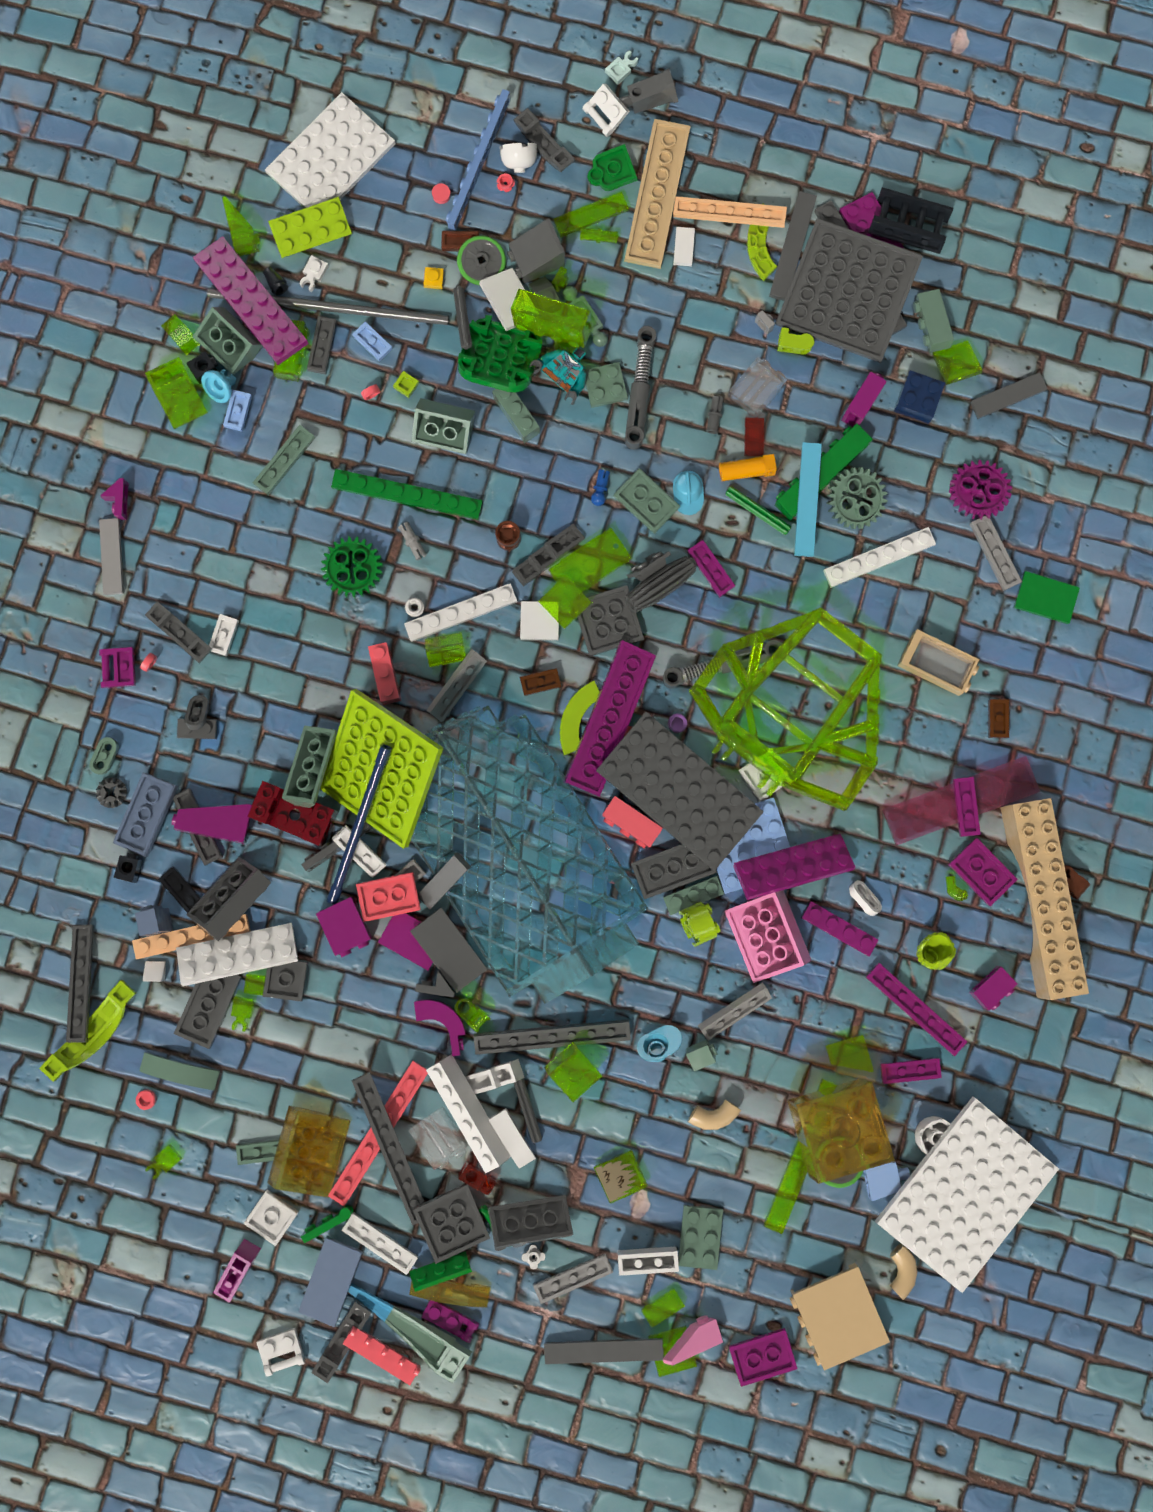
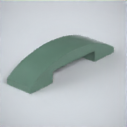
M144 1052L139 1070L142 1073L157 1078L208 1090L216 1089L220 1074L218 1070L174 1061L148 1052Z

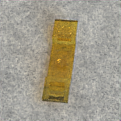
M411 1281L409 1295L452 1305L487 1307L490 1286L472 1283L467 1285L445 1281L415 1292Z

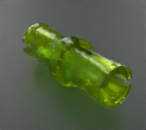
M581 228L580 240L596 241L599 244L600 242L617 244L618 231H605L602 228H598V230Z

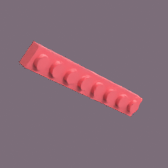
M414 1060L385 1104V1109L393 1128L428 1074L427 1069ZM372 1128L369 1129L328 1197L342 1206L346 1205L380 1151Z

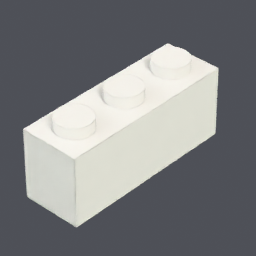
M676 1246L617 1250L619 1276L679 1272Z

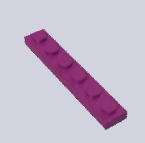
M877 963L868 973L866 978L953 1056H956L967 1043L961 1035L880 963Z

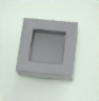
M763 310L757 314L755 323L768 335L775 325L772 316L768 313L765 314Z

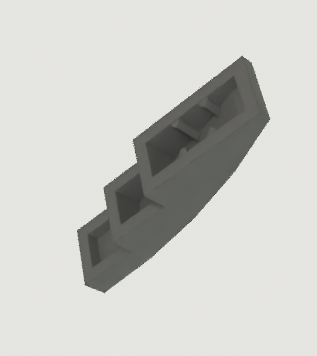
M572 524L546 542L542 548L530 555L526 561L514 568L512 573L524 587L580 544L585 537Z

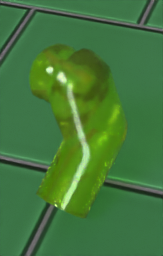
M955 876L945 877L948 895L956 901L966 900L968 893L966 890L956 886Z

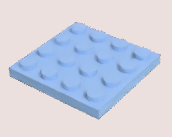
M774 797L755 803L764 811L763 814L717 867L716 871L724 894L742 889L733 867L735 862L790 847Z

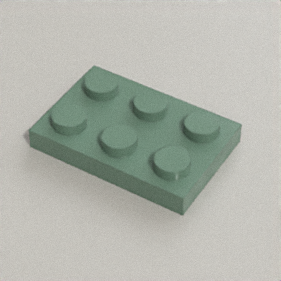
M683 1205L678 1255L679 1266L717 1270L723 1209Z

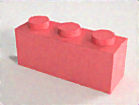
M388 643L368 646L380 702L385 705L402 701Z
M614 796L602 814V817H604L603 822L611 827L616 825L620 828L619 832L627 838L632 836L636 839L635 843L644 849L646 846L648 848L651 847L663 829L616 796Z

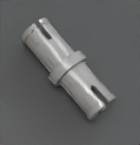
M405 522L403 523L404 526L401 524L398 529L406 540V546L410 547L416 560L422 559L421 556L424 558L427 553L419 542L420 538L413 532L410 523Z

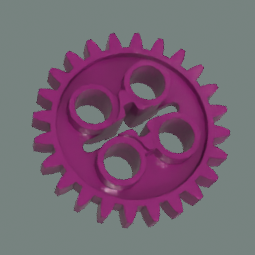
M981 460L978 461L977 465L971 461L970 467L964 464L963 469L958 468L957 474H953V480L950 481V500H955L953 506L959 505L958 512L965 510V516L971 513L972 519L976 515H979L980 520H982L983 515L990 519L991 513L997 516L998 510H1004V506L1008 505V499L1012 495L1009 493L1012 490V486H1008L1011 483V479H1006L1008 473L1001 474L1003 468L995 469L996 463L989 466L988 460L985 465L982 464ZM979 476H985L987 479L983 480ZM963 485H969L971 488L967 489ZM990 491H996L998 494L993 495ZM973 500H980L981 503L977 504Z

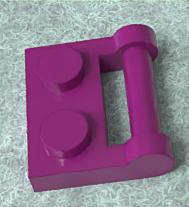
M134 648L100 649L99 656L102 657L101 688L136 686ZM113 655L114 681H110L109 656Z

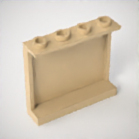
M856 1263L848 1265L849 1269L796 1292L793 1289L790 1290L792 1297L789 1299L794 1309L798 1308L800 1313L797 1316L802 1328L806 1327L808 1332L805 1335L810 1347L814 1346L816 1351L813 1354L817 1366L821 1365L824 1370L890 1343Z

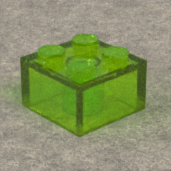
M574 1042L544 1067L550 1078L572 1102L577 1100L603 1077L598 1068Z

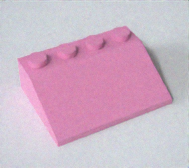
M784 890L758 897L725 910L753 983L804 966L812 961Z

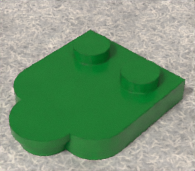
M625 144L596 155L593 159V168L587 175L591 185L600 186L605 191H612L638 181Z

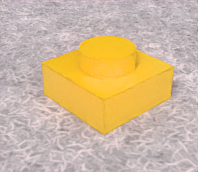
M425 267L424 288L443 289L444 268Z

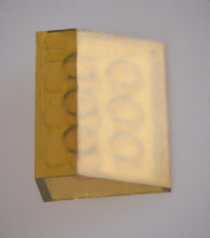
M289 1106L267 1183L277 1190L328 1197L333 1186L350 1120L306 1108Z

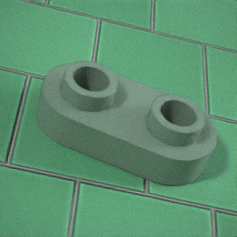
M105 737L99 741L89 764L92 772L103 775L110 770L119 749L116 740ZM111 744L112 749L107 751V745ZM103 762L104 767L100 769L99 763Z

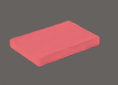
M414 872L356 884L363 922L421 910Z

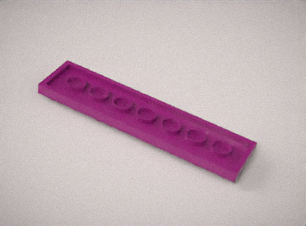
M223 236L193 257L196 264L277 365L309 344L307 339Z
M623 640L620 641L565 777V783L600 797L606 779L596 770L624 738L656 655Z

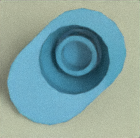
M693 471L679 473L673 482L674 500L680 505L678 509L680 513L693 515L700 511L703 506L704 491L702 478Z
M665 1025L645 1034L638 1041V1054L646 1061H663L681 1046V1032L672 1025Z

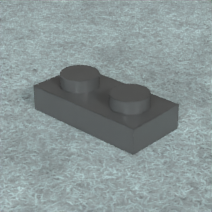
M178 719L177 738L217 740L218 721L206 720L205 725L201 729L191 730L186 726L185 719Z

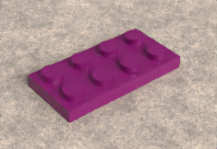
M873 192L840 208L839 213L849 230L904 249L903 245L899 242L868 234L874 215L879 216L881 206Z

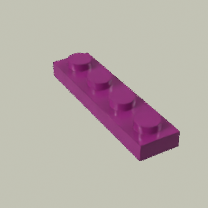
M812 901L809 902L801 917L803 920L870 957L879 941Z

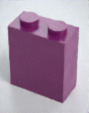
M873 372L869 373L841 419L842 422L852 428L856 424L860 426L887 382L882 375Z
M354 897L347 898L316 913L335 956L340 955L342 958L351 954V949L357 946L361 949L370 945L368 941L373 938L366 923L363 922L362 914Z

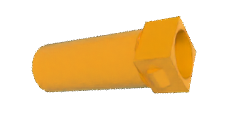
M774 454L719 462L721 481L758 476H774L777 469Z

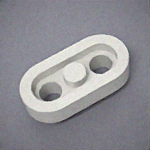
M857 880L849 886L851 897L857 901L866 914L875 916L882 910L880 901L865 883Z

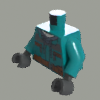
M577 346L572 354L566 350L558 349L546 353L538 360L532 361L529 368L533 365L537 367L534 374H537L541 369L543 373L566 392L564 400L566 401L568 397H571L573 399L571 405H574L577 397L585 387L586 372L584 370L586 367L580 361L586 355V352L579 346Z

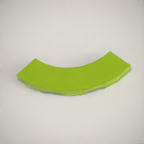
M750 225L747 235L749 259L758 276L765 281L777 269V265L771 259L766 247V235L769 226Z
M595 681L582 687L571 698L563 712L560 724V743L564 756L577 750L580 742L579 727L581 719L587 709L596 702L600 693Z

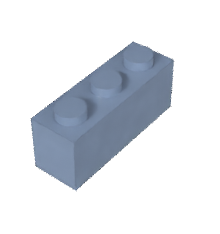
M150 905L141 907V911L135 913L139 936H152L174 931L169 908H162V905Z

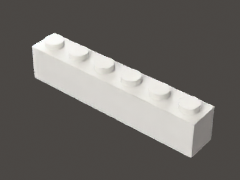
M452 1054L426 1070L484 1172L487 1173L507 1161L511 1157L489 1122V1117Z

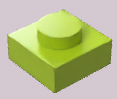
M403 371L394 383L393 388L410 398L419 385V381Z

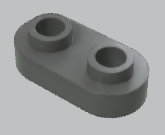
M197 695L189 701L185 723L191 730L201 729L205 725L209 711L208 699L205 696Z

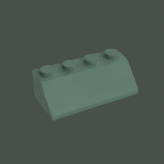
M304 726L282 799L296 806L311 808L315 805L337 730Z

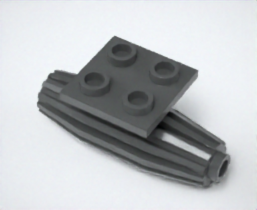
M659 551L646 557L645 562L638 563L630 568L632 572L627 574V577H635L641 582L625 596V602L628 607L636 613L658 603L674 592L696 572L697 564L692 557L684 556L666 564L665 558L670 556L671 553L669 551L664 553Z

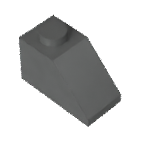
M546 277L528 284L544 318L561 310L560 299L553 285Z

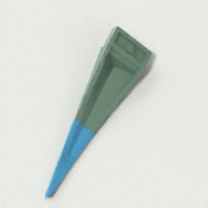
M351 1283L348 1291L351 1295L393 1329L436 1374L451 1383L455 1381L472 1351L455 1342L456 1338Z

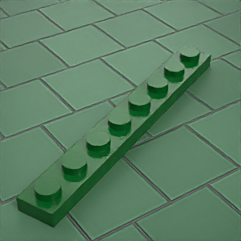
M335 469L331 485L332 489L475 520H479L483 504L482 500L339 469Z

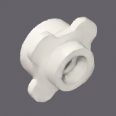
M531 1245L529 1250L522 1254V1260L527 1262L531 1269H536L540 1261L545 1260V1254L540 1252L536 1245Z

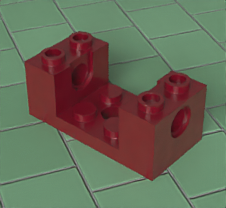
M262 781L247 817L322 847L326 843L338 811L315 803L311 808L293 805L282 799L284 789ZM299 810L300 818L292 820L290 817L291 811Z

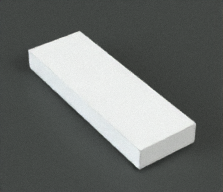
M347 825L332 837V840L343 851L346 849L352 831ZM359 838L352 859L373 878L386 866V863Z

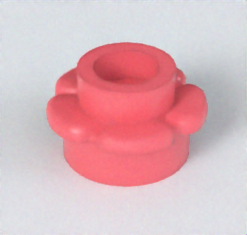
M507 173L501 174L497 179V188L500 191L509 192L515 185L514 179Z

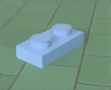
M364 322L352 334L379 362L392 350V346L367 322Z
M232 390V396L223 423L225 428L243 432L252 399L251 394Z

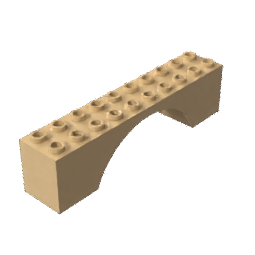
M1048 798L1000 807L1007 844L1019 864L1030 904L1033 927V948L1030 964L1036 996L1041 999L1055 1000L1089 994L1052 800Z

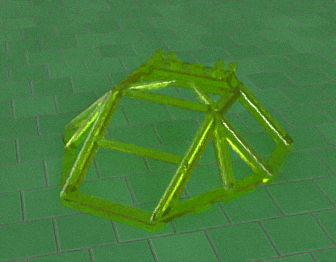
M823 608L815 609L812 612L723 644L689 690L719 739L712 752L716 754L721 749L723 743L726 744L729 748L723 753L721 759L725 761L735 751L764 774L757 784L759 789L766 785L769 778L774 782L767 790L766 794L769 796L774 793L778 786H782L845 811L849 808L878 764L876 754L879 742V673L882 654ZM817 623L867 660V663L844 696L840 695L789 655ZM794 630L758 670L763 642ZM751 646L746 671L735 651ZM783 660L838 702V705L813 740L753 694ZM726 661L739 683L741 691L721 717L705 688ZM868 684L867 720L834 731L862 689ZM752 703L805 744L774 748L765 746L758 740ZM743 707H745L749 732L734 722ZM866 733V753L837 743ZM820 750L861 765L842 794L801 780V777ZM804 752L795 767L778 756L779 754Z

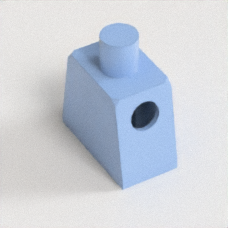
M893 1160L863 1161L865 1184L868 1198L871 1201L897 1193L901 1188L900 1181L907 1180L910 1177L908 1167L898 1169L896 1162Z

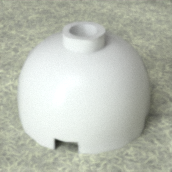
M512 143L500 146V156L503 164L509 169H514V173H524L525 169L531 167L536 161L537 144L528 143V146L522 143Z
M936 1116L927 1117L920 1121L915 1130V1141L920 1150L928 1154L950 1126V1123Z

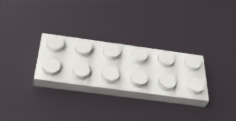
M292 923L223 937L219 942L214 939L176 948L182 986L298 961Z

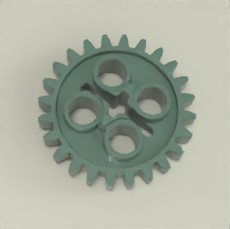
M851 467L850 472L848 469L843 470L844 475L837 474L839 480L832 479L834 487H828L832 491L831 494H826L827 497L831 498L826 504L832 505L828 511L835 512L832 518H839L837 523L842 524L844 522V527L848 528L851 526V529H856L857 526L859 529H863L864 525L869 527L870 521L877 522L875 516H882L879 512L880 509H886L882 506V503L888 501L883 499V496L888 493L882 492L886 485L879 484L882 478L875 479L877 473L872 472L870 474V469L863 471V467H858L857 470L855 467ZM851 481L855 483V488L852 491L849 488ZM868 488H870L872 492L870 497H867L866 490ZM845 491L850 495H857L858 498L868 500L872 504L869 505L863 501H857L855 498L843 495L842 492ZM844 499H847L848 506L844 509L842 502ZM861 506H864L865 512L863 515H860L859 508Z

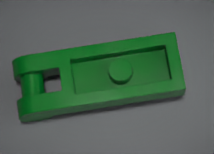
M347 1204L335 1216L331 1213L322 1218V1223L316 1226L313 1223L304 1229L305 1232L301 1235L304 1244L349 1219L354 1212L353 1207Z

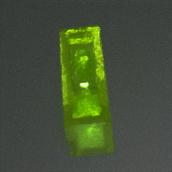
M223 196L222 200L235 252L239 256L260 252L258 247L261 244L259 234L254 232L252 226L226 196Z

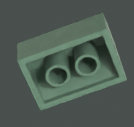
M212 307L192 336L231 374H235L251 362L262 347L256 337L224 307Z
M420 398L415 408L411 442L466 454L473 429L475 411Z

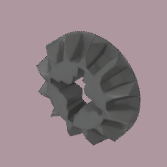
M114 777L105 778L102 782H99L96 789V798L101 805L107 808H115L125 801L127 788L120 779ZM105 788H115L114 794L116 797H107L108 792Z

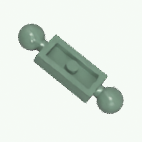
M565 287L563 297L565 300L571 301L567 308L586 337L588 338L593 335V343L597 347L605 346L608 337L604 332L599 331L603 329V324L585 297L582 295L577 298L578 292L575 287Z

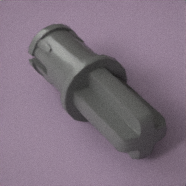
M716 395L712 398L711 409L708 412L707 433L718 434L720 418L723 416L721 414L723 397Z

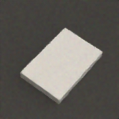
M513 268L480 280L479 285L505 331L538 318L539 314Z

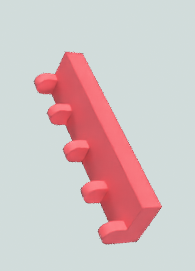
M352 1326L343 1341V1345L408 1385H411L421 1370L420 1365L355 1326Z

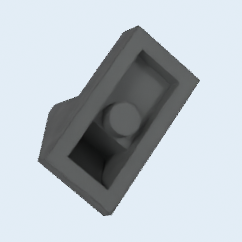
M440 971L437 973L436 986L433 985L432 981L421 980V983H417L415 992L455 997L456 993Z

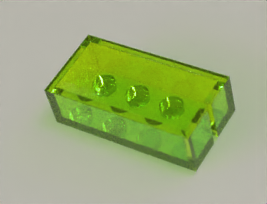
M518 289L511 306L514 326L522 331L528 330L541 337L547 336L556 342L563 341L575 348H585L592 331L591 311Z

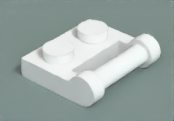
M602 84L590 101L582 108L601 127L602 133L606 137L614 132L630 112L607 84ZM596 105H598L599 108L605 113V115L611 120V123L609 125L594 109Z
M296 1328L260 1339L256 1342L267 1377L273 1375V1372L297 1364L299 1366L305 1364V1357ZM295 1351V1357L271 1364L270 1359Z

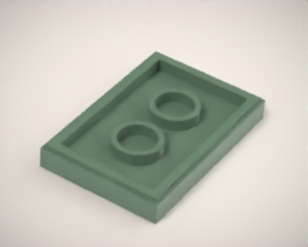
M640 468L613 495L654 535L680 508V505Z

